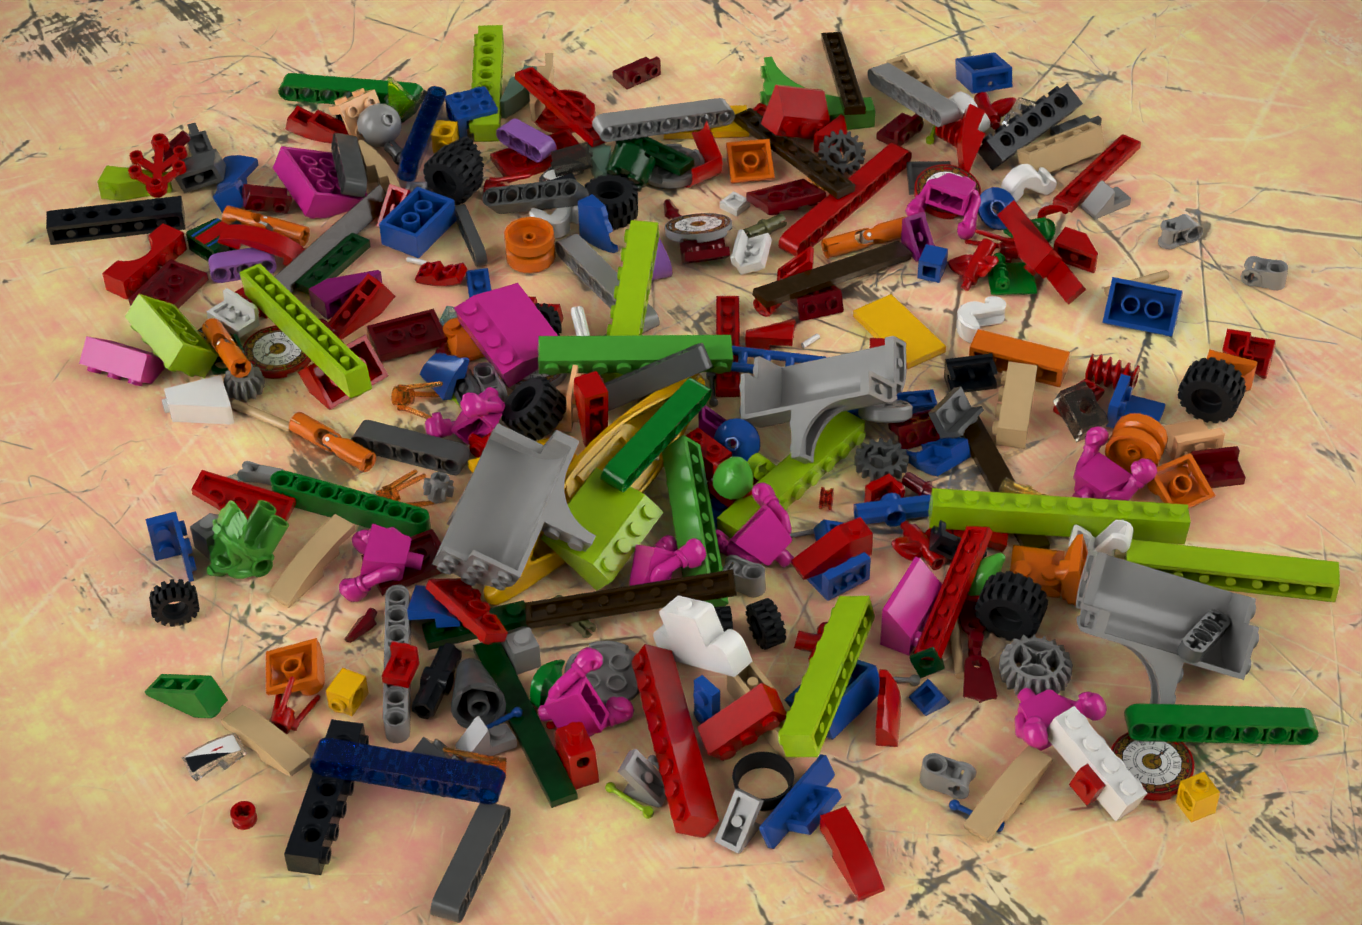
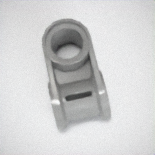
M1187 214L1164 220L1160 226L1162 233L1158 238V245L1161 248L1170 250L1193 243L1201 237L1203 228Z
M1251 256L1245 260V270L1241 273V281L1245 285L1275 291L1285 287L1288 271L1287 263L1282 260H1272L1257 256Z
M487 362L477 364L473 369V374L481 392L485 391L488 387H492L498 391V397L505 402L508 398L507 390L494 366Z
M729 555L725 559L723 571L734 570L736 592L753 598L762 596L765 593V568L761 564L742 559L736 555Z
M930 753L923 758L919 780L921 785L928 790H934L955 799H965L969 795V784L974 780L976 770L969 763L957 761L937 753Z

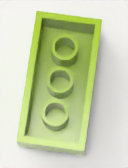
M138 294L125 315V318L131 324L130 327L142 336L141 340L153 349V354L161 358L164 362L163 365L172 372L178 370L190 377L196 375L205 378L219 356L174 304Z

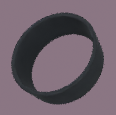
M772 752L748 754L741 758L733 769L735 789H740L738 787L740 779L744 774L753 769L768 768L779 772L786 779L788 788L776 797L762 799L764 802L760 811L773 810L792 789L794 782L793 768L785 758Z

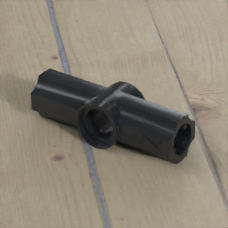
M446 643L440 646L431 666H426L422 672L420 689L411 705L412 712L416 713L419 718L429 719V717H434L443 696H448L451 692L454 673L462 658L461 650L453 644Z

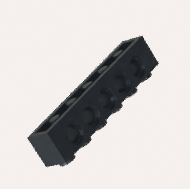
M1068 84L1061 88L1056 86L1048 93L1049 97L1043 95L1035 102V107L1029 105L1021 112L1022 116L1015 115L1008 121V126L1002 124L994 131V136L990 133L983 138L978 153L992 171L1015 155L1018 149L1029 145L1083 104Z
M182 196L51 210L46 213V229L50 245L150 234L163 223L178 230L186 229Z
M331 719L284 853L288 871L321 875L325 864H329L332 842L337 841L339 835L340 818H344L346 815L347 797L351 796L354 791L355 773L359 774L361 770L362 752H366L369 745V736L365 735L364 723Z

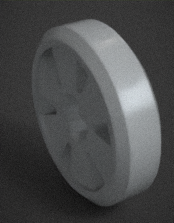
M895 400L889 403L859 408L858 415L862 419L872 422H904L912 418L913 406L906 401Z

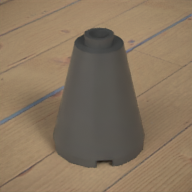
M473 658L463 660L456 670L451 702L452 715L457 720V723L464 728H468L477 716H480L485 725H488L504 715L506 709L504 694L479 660Z

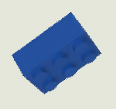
M417 186L379 223L382 245L420 258L456 222L454 200Z

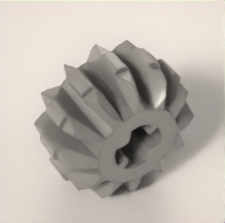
M252 363L251 370L245 377L237 378L228 370L225 371V377L223 378L228 397L239 401L243 399L245 402L250 398L256 399V395H261L265 384L264 376H262L259 367H253Z

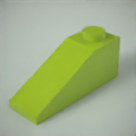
M107 165L97 181L101 199L125 201L151 195L146 191L145 184L137 179L130 178L129 168ZM142 169L143 174L153 178L151 172ZM171 182L168 183L167 193L172 191Z

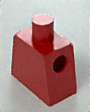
M571 722L566 726L557 728L555 730V750L575 789L598 783L596 751L583 722ZM579 759L580 761L583 760L582 767L577 766V761Z

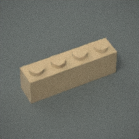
M1087 122L1017 150L1019 165L1029 164L1037 172L1039 168L1043 167L1048 172L1053 173L1060 171L1062 167L1067 165H1076L1085 158L1096 157L1098 153L1105 151L1102 126Z
M1008 362L1007 371H1002L1000 385H1004V387L999 388L998 401L1002 402V404L997 403L995 418H999V420H994L992 434L997 435L996 445L1025 449L1038 365Z
M753 661L737 676L727 675V691L735 701L760 683L774 688ZM778 693L780 700L783 704V707L787 713V711L791 708ZM784 719L777 728L769 730L762 735L778 755L790 761L796 757H786L783 746L778 741V732L785 723L786 719Z

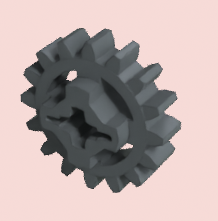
M840 130L838 135L832 131L830 138L825 135L823 142H820L818 157L843 176L845 172H848L851 176L853 169L858 171L860 164L864 163L866 150L862 149L863 142H857L858 135L851 137V131H848L846 135L843 134V130Z
M879 438V442L870 439L869 444L863 442L861 443V448L856 449L854 465L856 466L857 473L862 472L863 479L871 478L870 482L889 473L893 477L901 479L902 473L907 472L909 456L906 455V449H901L900 443L893 445L892 439H889L887 442H884L883 438Z

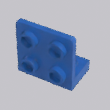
M485 86L445 96L447 117L449 121L458 122L459 139L464 136L468 137L469 120L498 113V108Z
M1121 374L1108 406L1106 427L1114 428L1122 416L1130 413L1144 414L1160 422L1165 410V403L1132 395L1133 387L1129 386L1131 376Z
M176 511L145 519L155 560L158 561L181 555L189 582L194 581L192 571H196L197 568L193 555L188 556L193 551L189 538L183 537L188 535L184 520H178Z
M863 552L849 558L846 562L834 568L828 569L825 573L808 578L807 580L829 601L870 579L871 558Z

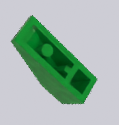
M161 674L144 691L147 696L194 718L212 719L221 712L222 706L228 701L214 678L209 675Z

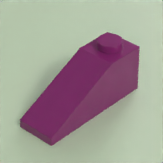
M374 270L326 279L309 288L311 306L328 320L335 315L368 273L382 283L381 271Z

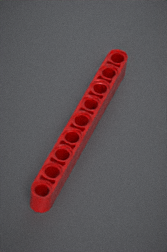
M894 143L887 145L848 178V180L855 184L854 192L839 199L829 194L781 235L778 247L795 257L808 247H814L906 168L907 162L911 161L912 152Z

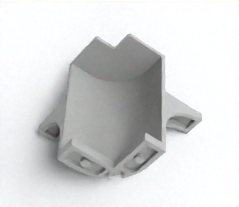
M895 336L885 337V345L785 367H781L760 356L755 357L754 376L748 373L741 374V383L739 385L741 392V406L739 409L741 419L760 428L790 422L791 458L804 464L813 463L818 438L828 422L838 413L889 403L897 399L896 395L903 391L906 380V342Z
M497 423L491 432L461 498L446 523L449 525L448 530L432 564L437 566V569L442 573L461 577V581L468 585L475 586L478 583L494 587L498 590H505L506 587L513 586L521 577L540 531H543L544 535L548 538L560 539L568 543V546L576 551L583 550L586 552L593 544L596 535L586 530L574 518L568 507L564 491L566 472L579 444V440L555 430L545 445H542Z
M1089 550L1077 592L1076 608L1081 609L1080 616L1076 618L1077 625L1086 634L1127 647L1141 660L1150 680V704H1175V691L1177 684L1183 678L1184 669L1182 667L1184 663L1244 680L1245 675L1249 673L1251 668L1250 658L1253 648L1257 646L1259 641V627L1249 625L1250 619L1254 617L1256 612V598L1229 592L1105 553ZM1218 610L1226 614L1231 620L1225 634L1198 663L1188 662L1177 654V648L1182 639L1208 611Z

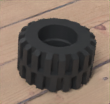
M447 144L441 147L424 164L423 169L424 179L428 183V187L434 193L453 199L455 205L465 203L482 186L481 184L484 181L482 177L484 175L480 170V164L476 161L477 159L468 150H464L461 146L457 147L455 144Z
M600 175L597 178H592L590 182L584 185L588 190L589 196L593 194L606 206L612 229L624 228L627 224H630L631 220L637 218L638 191L635 183L629 181V178L621 177V175Z
M1210 357L1209 360L1201 358L1200 361H1194L1189 366L1178 388L1179 392L1177 395L1178 399L1181 400V406L1186 407L1185 411L1188 414H1193L1194 418L1203 419L1207 423L1209 421L1213 423L1227 421L1228 418L1234 416L1246 391L1245 379L1241 377L1242 373L1239 370H1235L1234 365L1231 363L1227 364L1222 359L1219 361L1214 357Z
M545 377L529 378L516 387L504 403L505 408L501 419L511 430L534 441L540 440L550 434L564 417L566 397Z
M1006 571L1004 574L1003 572H997L996 575H991L986 580L975 605V615L979 619L978 622L981 626H985V630L989 633H994L996 637H1002L1008 641L1014 638L1021 641L1023 635L1031 638V636L1037 633L1048 608L1047 594L1041 590L1042 587L1038 583L1033 582L1032 578H1026L1021 573L1014 574L1012 571Z

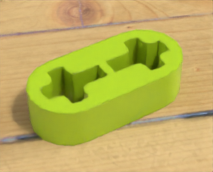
M761 453L753 454L747 461L751 467L753 477L758 481L776 466Z

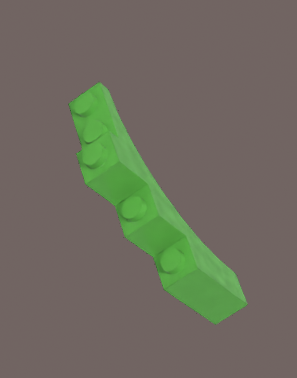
M764 57V66L760 67L761 78L764 79L763 91L759 93L760 103L768 106L775 85L805 88L785 76L776 66L772 57ZM825 94L830 122L842 114L845 116L847 130L875 127V107L871 97L863 98L866 114L844 115L839 97Z

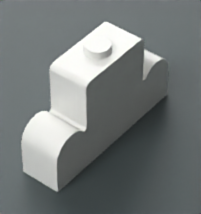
M677 596L659 611L663 625L653 633L654 641L657 647L672 650L675 662L732 677L737 676L752 662L744 639L735 630L727 629L725 632L723 631L715 608L711 603Z

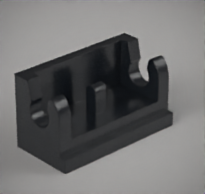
M992 353L945 359L944 379L949 392L956 387H962L964 393L997 389V381L994 376L997 374V368Z
M940 520L939 527L934 525L931 528L929 550L953 560L961 537L946 532V522ZM985 550V553H984V555H983V558H985V557L987 556V551H986V550Z

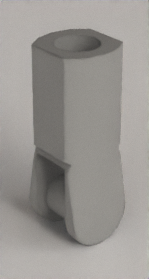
M244 461L242 464L243 469L238 471L237 477L243 482L271 485V475L284 469Z

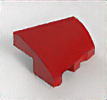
M795 319L746 330L745 347L769 350V345L792 346Z
M1227 329L1222 351L1226 354L1257 361L1255 374L1266 379L1276 341L1253 337L1251 332Z
M880 669L876 746L898 747L902 706L901 695L894 678L885 669Z

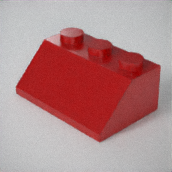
M775 85L761 125L776 136L814 139V134L830 122L825 92L820 89Z
M366 334L346 345L367 365L371 385L389 376ZM315 363L298 371L309 393L329 410L350 399Z

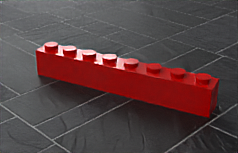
M644 644L631 662L675 831L680 834L705 838L717 825L719 818L672 650Z

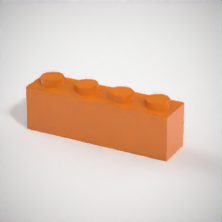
M980 329L977 330L969 349V356L992 353L997 372L1000 373L1007 371L1008 362L1038 365L1036 382L1059 388L1068 370L1070 357L1069 351Z

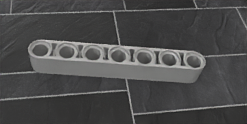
M885 63L868 69V79L873 87L935 126L941 127L960 119L959 108L953 101L892 64Z
M715 98L602 113L593 119L592 126L603 141L612 142L703 129L706 121L710 128L726 126L733 122L735 113L725 99Z
M577 233L555 242V249L560 259L611 309V306L616 304L614 289L615 285L619 286L618 273ZM649 304L647 306L643 333L660 324L658 314Z
M403 585L391 586L385 594L384 670L391 657L390 645L393 641L411 645V620L408 619L407 614L410 596L408 589ZM383 683V722L386 738L392 743H403L410 736L411 684L409 688Z

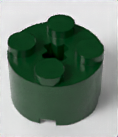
M618 143L611 154L605 170H607L608 174L629 178V181H633L635 186H637V191L640 192L646 186L656 160L653 156H650V159L646 157V151L627 143H623L619 147Z

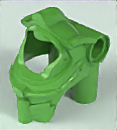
M230 500L221 509L218 519L216 518L212 521V530L215 532L213 535L214 545L208 547L211 565L207 567V574L216 577L228 574L234 579L265 576L273 567V552L288 529V522L274 515L277 511L276 508L264 500L257 502L248 519L236 503Z

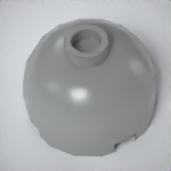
M384 103L368 106L359 114L357 120L359 134L362 133L365 138L364 141L373 147L382 148L386 142L391 144L390 140H395L400 135L402 128L398 112L393 107Z

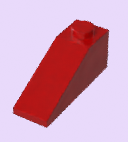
M1009 214L1007 219L1019 257L1026 263L1023 268L1032 276H1035L1037 273L1044 279L1062 257Z
M368 273L328 323L339 332V337L342 340L381 315L395 298V295L383 283Z
M597 371L574 378V397L585 447L608 427V390Z
M861 517L842 523L791 560V564L801 578L806 580L825 573L828 569L834 568L846 562L849 558L863 552L871 556L873 533Z

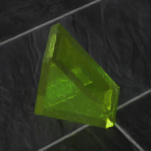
M387 77L388 105L393 107L401 117L415 103L414 97L395 79Z

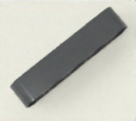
M334 133L331 151L341 194L364 197L367 190V177L357 137Z
M562 179L492 187L485 191L482 199L483 203L497 214L530 211L533 207L544 210L578 206V201L589 196V193L576 180Z
M695 344L604 383L608 390V411L712 367L704 344Z
M363 420L351 438L354 442L374 452L376 456L450 475H459L471 455L469 448L462 443L372 420Z
M485 800L479 803L433 897L430 909L432 916L457 923L463 920L508 826L511 815L510 807Z

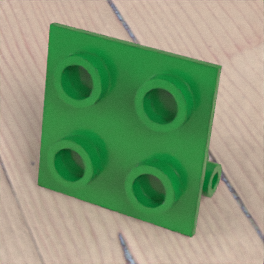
M998 252L993 255L997 256L999 261L987 274L991 295L1037 294L1034 276L1023 268L1026 265L1025 262L1005 263L1006 259L1003 254Z

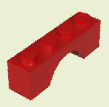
M164 223L148 235L151 250L145 256L131 261L117 260L102 273L106 290L127 300L170 259L175 260L187 250L184 232Z

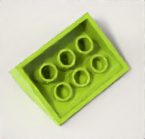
M598 468L593 470L568 502V507L578 523L590 533L596 535L593 544L586 552L583 550L576 551L570 548L568 543L560 539L554 540L544 534L541 537L552 550L596 591L614 580L634 553L636 544L640 545L664 513L649 497L630 486L622 493L602 481L600 478L603 471Z

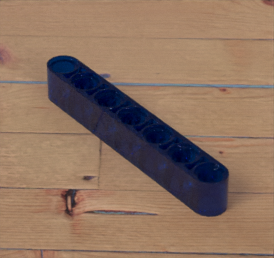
M431 86L428 88L405 143L397 171L398 178L403 181L412 182L418 176L432 140L431 134L436 121L440 120L443 113L447 92L441 87Z
M322 738L318 741L310 762V768L322 776L483 804H496L499 801L506 779L505 772L494 766L332 738Z

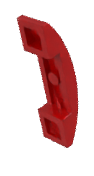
M225 225L218 239V243L237 250L243 244L284 258L283 265L285 266L305 250L301 245L286 236L251 225Z

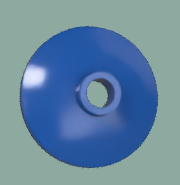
M988 188L980 194L981 204L978 214L988 227L995 230L1007 229L997 214L1013 200L1015 202L1016 200L1008 191L1002 188Z
M729 419L723 422L715 432L714 439L731 451L732 456L742 457L748 461L753 454L760 451L758 431L750 422L744 419ZM732 439H734V440L736 441V447H735V448H732V447H731V440H732Z

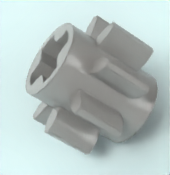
M435 472L431 475V478H424L423 495H428L427 498L433 503H443L446 501V497H453L454 481L450 480V477L443 472Z

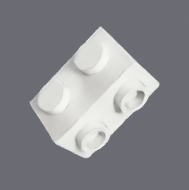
M743 229L738 230L730 260L740 275L753 271L757 272L765 268L772 242L769 233L748 238Z
M228 288L223 290L224 301L206 311L207 319H218L232 335L237 334L238 338H241L260 325L257 306Z

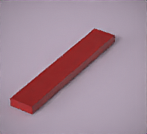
M529 67L515 72V79L592 148L606 143L593 128V120L536 69Z
M1122 134L1053 198V205H1064L1068 208V212L1072 213L1086 200L1100 181L1105 182L1140 149L1141 142Z
M1014 200L997 214L1010 232L1011 229L1007 219L1009 214L1054 250ZM1062 259L1046 276L1068 305L1086 290Z
M716 296V335H731L732 346H740L739 296ZM733 355V362H738V356ZM740 372L716 373V397H740Z
M966 526L914 654L934 647L940 659L942 658L993 532L990 527ZM924 657L921 659L934 661L932 657Z

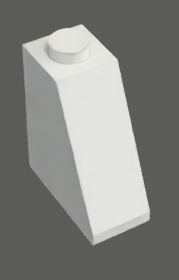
M221 375L164 388L166 398L161 400L164 412H170L172 422L234 424L231 404Z

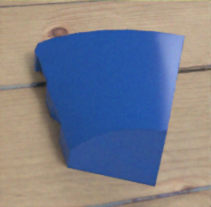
M242 155L224 157L223 160L226 164L224 181L217 183V190L238 180H241L242 184H248L247 177L259 166L258 159Z
M593 194L579 200L580 237L601 250L610 253L618 252V245H615L609 237V233L613 232V229L608 219L606 206Z
M436 353L424 364L420 376L443 401L451 400L456 380L465 378L470 360L467 357L458 358L456 355Z
M951 437L940 438L934 442L921 444V451L911 452L907 450L906 454L909 456L908 463L913 467L937 477L971 457L968 439L960 437L955 439Z
M415 585L407 609L409 620L435 619L436 628L461 625V621L451 614L441 602L437 601L426 589V586Z

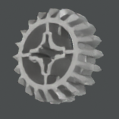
M1035 634L1031 638L1023 635L1021 641L1014 638L1013 642L1007 644L1000 655L999 671L1002 682L1006 683L1007 689H1014L1015 695H1018L1024 688H1031L1036 695L1048 689L1059 694L1060 690L1065 691L1072 676L1073 664L1070 660L1069 652H1065L1064 645L1057 646L1055 639L1048 641L1046 636L1041 639L1037 638ZM1019 662L1022 666L1017 667L1016 664Z

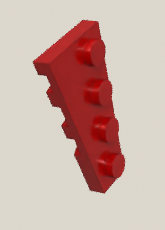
M201 470L192 487V495L220 511L230 500L234 501L246 515L247 519L259 500L272 504L277 510L274 515L288 521L296 505V498L205 470Z
M461 578L428 580L426 589L451 614L457 617L465 628L476 635L480 642L484 644L505 642L508 632L498 617L489 613L491 607L487 602L481 601L482 594L478 589L461 581Z

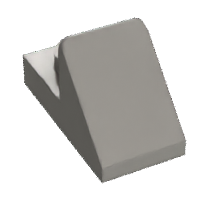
M1100 181L1082 203L1081 208L1096 220L1129 206L1131 197L1118 186L1111 188L1104 181Z
M477 716L455 746L466 764H470L516 748L517 738L506 723L488 729L480 716Z
M637 749L630 750L617 771L628 782L623 793L637 801L655 807H662L666 795L660 772Z
M735 789L714 842L740 854L759 830L760 824L755 821L764 800L744 790Z

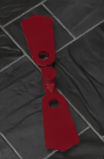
M967 594L958 616L961 629L968 635L969 657L966 658L964 666L963 698L967 697L982 703L991 699L996 700L997 692L989 661L982 657L981 652L984 640L982 633L985 631V626H981L978 622L979 619L975 615L976 602L969 601V595Z

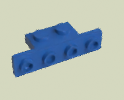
M821 754L760 825L759 830L768 848L775 849L789 831L811 835L820 824V816L829 813L842 798L838 789L826 787L835 776L826 755Z

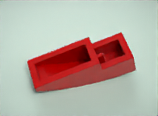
M969 104L964 111L957 140L958 166L966 171H970L985 136L984 132L978 130L985 110Z
M298 105L288 116L285 130L296 135L324 143H332L334 133L349 135L344 122L319 109L313 114Z
M844 806L821 815L820 831L833 851V860L858 901L885 891L871 852L848 808Z

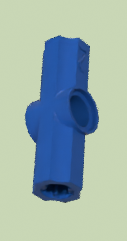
M889 493L884 495L880 501L854 504V519L861 517L866 524L885 522L890 527L900 526L906 519L929 516L928 509L931 497L930 495L901 498L899 494Z

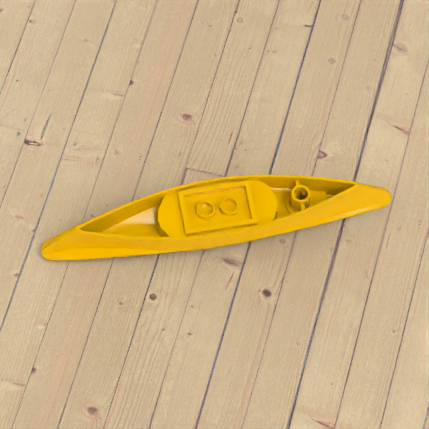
M700 374L688 377L705 385V380ZM688 378L655 391L621 415L588 444L567 469L564 482L567 504L593 470L598 468L603 471L608 462ZM688 423L687 426L674 438V440H673L672 442H674V441L677 440L679 437H681L682 435H684V433H685V431H686V429H687L689 423ZM662 452L634 481L631 487L642 493L646 491L664 467ZM540 531L521 577L513 586L506 587L505 590H498L490 586L484 587V598L488 603L499 605L510 600L565 563L541 539L544 534L543 531Z

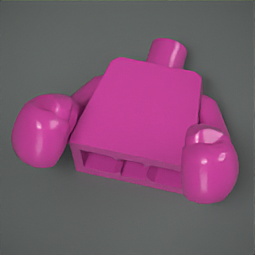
M946 173L938 178L930 179L926 182L920 194L916 195L907 205L905 213L907 217L922 212L925 213V208L929 204L964 216L963 221L957 226V234L960 239H971L975 234L977 213L981 204L979 192L975 190L976 182L972 181L969 177H960L952 173Z
M492 387L486 388L485 391L478 395L466 393L462 396L460 402L462 411L456 421L443 419L440 412L432 413V417L425 421L426 434L445 438L454 433L469 445L468 436L474 433L479 437H483L493 431L497 423H499L505 404L498 397V391Z
M1100 426L1091 427L1086 433L1084 450L1076 464L1073 476L1075 480V493H1073L1072 497L1129 501L1139 488L1142 489L1144 485L1155 478L1158 473L1157 466L1152 460L1142 458L1133 462L1131 465L1132 474H1130L1098 452L1101 446L1108 442L1109 433Z
M765 482L757 483L752 488V495L761 508L731 539L724 532L716 529L719 552L725 556L736 555L754 563H763L766 566H769L776 560L785 568L794 558L785 549L792 542L789 514L779 503V499L770 485Z
M372 524L371 530L357 531L352 537L354 548L360 554H364L361 573L355 578L343 579L339 584V592L348 601L358 602L367 596L371 587L391 580H402L405 567L421 570L424 555L409 552L412 539L402 534L395 527L384 528Z
M671 535L662 537L653 547L636 544L629 585L669 580L673 571L680 567L686 568L689 566L692 569L701 566V562L705 560L707 555L703 544L698 539L692 538L678 550L677 541Z
M586 647L578 653L574 662L570 665L571 668L549 689L546 702L539 707L538 714L542 721L552 720L557 728L566 726L571 722H583L589 737L596 733H601L608 726L613 727L627 722L633 717L634 707L631 701L623 696L609 698L605 707L585 676L590 671H595L601 667L603 657L598 650Z
M1024 688L1017 696L1021 703L1018 706V713L1014 719L1015 735L1023 739L1032 748L1042 751L1052 746L1048 740L1047 728L1055 717L1075 706L1086 718L1097 721L1105 716L1107 711L1106 703L1099 694L1093 692H1083L1078 695L1079 699L1074 701L1058 695L1051 689L1036 695L1031 688Z

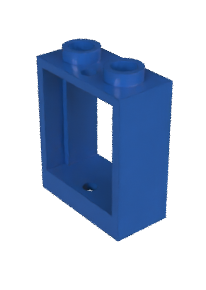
M995 52L955 58L956 79L972 94L1013 87L1012 67Z

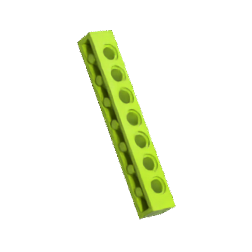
M479 25L478 34H474L475 46H473L474 58L471 89L485 86L498 108V113L469 121L470 133H474V142L499 141L496 130L501 127L500 100L502 98L504 56L503 25Z

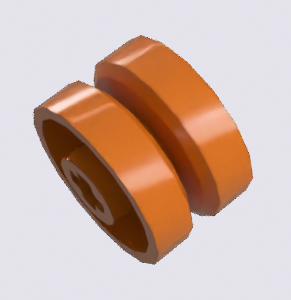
M524 217L512 221L506 227L504 232L506 259L512 269L524 273H535L549 268L554 263L556 258L554 230L548 221L537 217Z
M1140 413L1127 414L1117 421L1112 435L1106 444L1105 455L1130 474H1132L1131 465L1133 462L1142 458L1152 460L1158 467L1161 456L1167 446V432L1160 422L1150 416Z

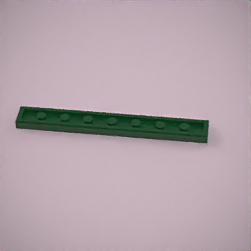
M481 642L473 645V652L477 660L483 664L504 694L506 701L504 714L511 713L515 707H520L523 711L522 716L518 718L513 717L508 722L551 808L578 799L577 791L501 642H494L492 644Z

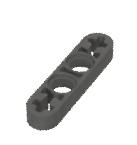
M466 205L455 206L456 223L475 266L487 264L488 260L484 245Z
M1218 610L1208 611L1182 639L1177 648V654L1188 662L1198 663L1225 634L1231 623L1230 618Z

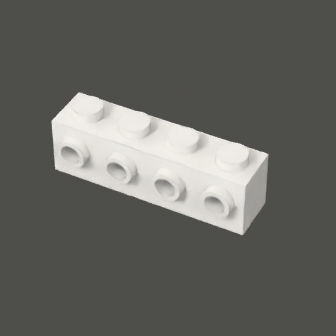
M1073 706L1053 719L1047 728L1049 742L1075 773L1088 763L1106 786L1097 800L1115 822L1136 809L1147 792L1141 782L1135 779L1125 767L1124 762L1109 748L1105 739L1093 729L1087 718Z

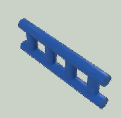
M732 346L733 355L738 356V362L732 363L731 371L753 374L754 364H747L748 357L755 358L760 356L770 362L771 360L785 361V366L826 357Z

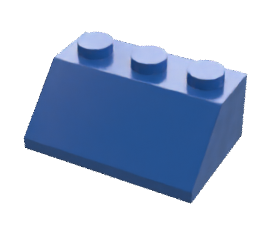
M1112 277L1102 323L1172 337L1183 291Z
M857 660L826 736L827 738L833 740L878 697L879 673L876 665ZM801 684L784 699L790 708L794 702V695L798 692Z

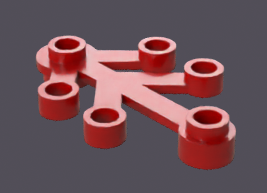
M162 133L155 134L151 140L152 148L155 152L154 164L145 159L140 150L132 151L129 154L131 163L134 164L128 169L130 178L137 179L145 184L146 191L154 198L164 196L167 193L168 183L187 171L185 162L182 161L188 156L185 146H176L173 149L174 154L163 162L164 152L170 149L168 137ZM141 167L151 172L153 178L143 174ZM170 167L173 168L172 171H170L162 177L163 173L166 170H168Z

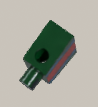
M219 218L212 219L186 232L189 250L207 262L213 254L237 249L218 243L225 225H228ZM235 220L234 222L230 223L229 225H231V224H241V223H240L239 221Z

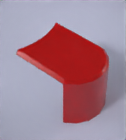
M707 121L703 129L691 133L699 153L704 158L705 164L691 169L692 183L685 186L686 188L718 176L722 171V155Z

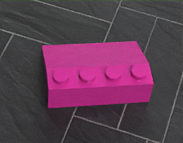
M281 146L273 169L306 217L311 219L328 218L348 212L364 198L341 194L332 152Z
M518 283L474 295L454 307L459 323L488 362L494 366L497 374L508 388L538 370L537 349L539 336H558Z

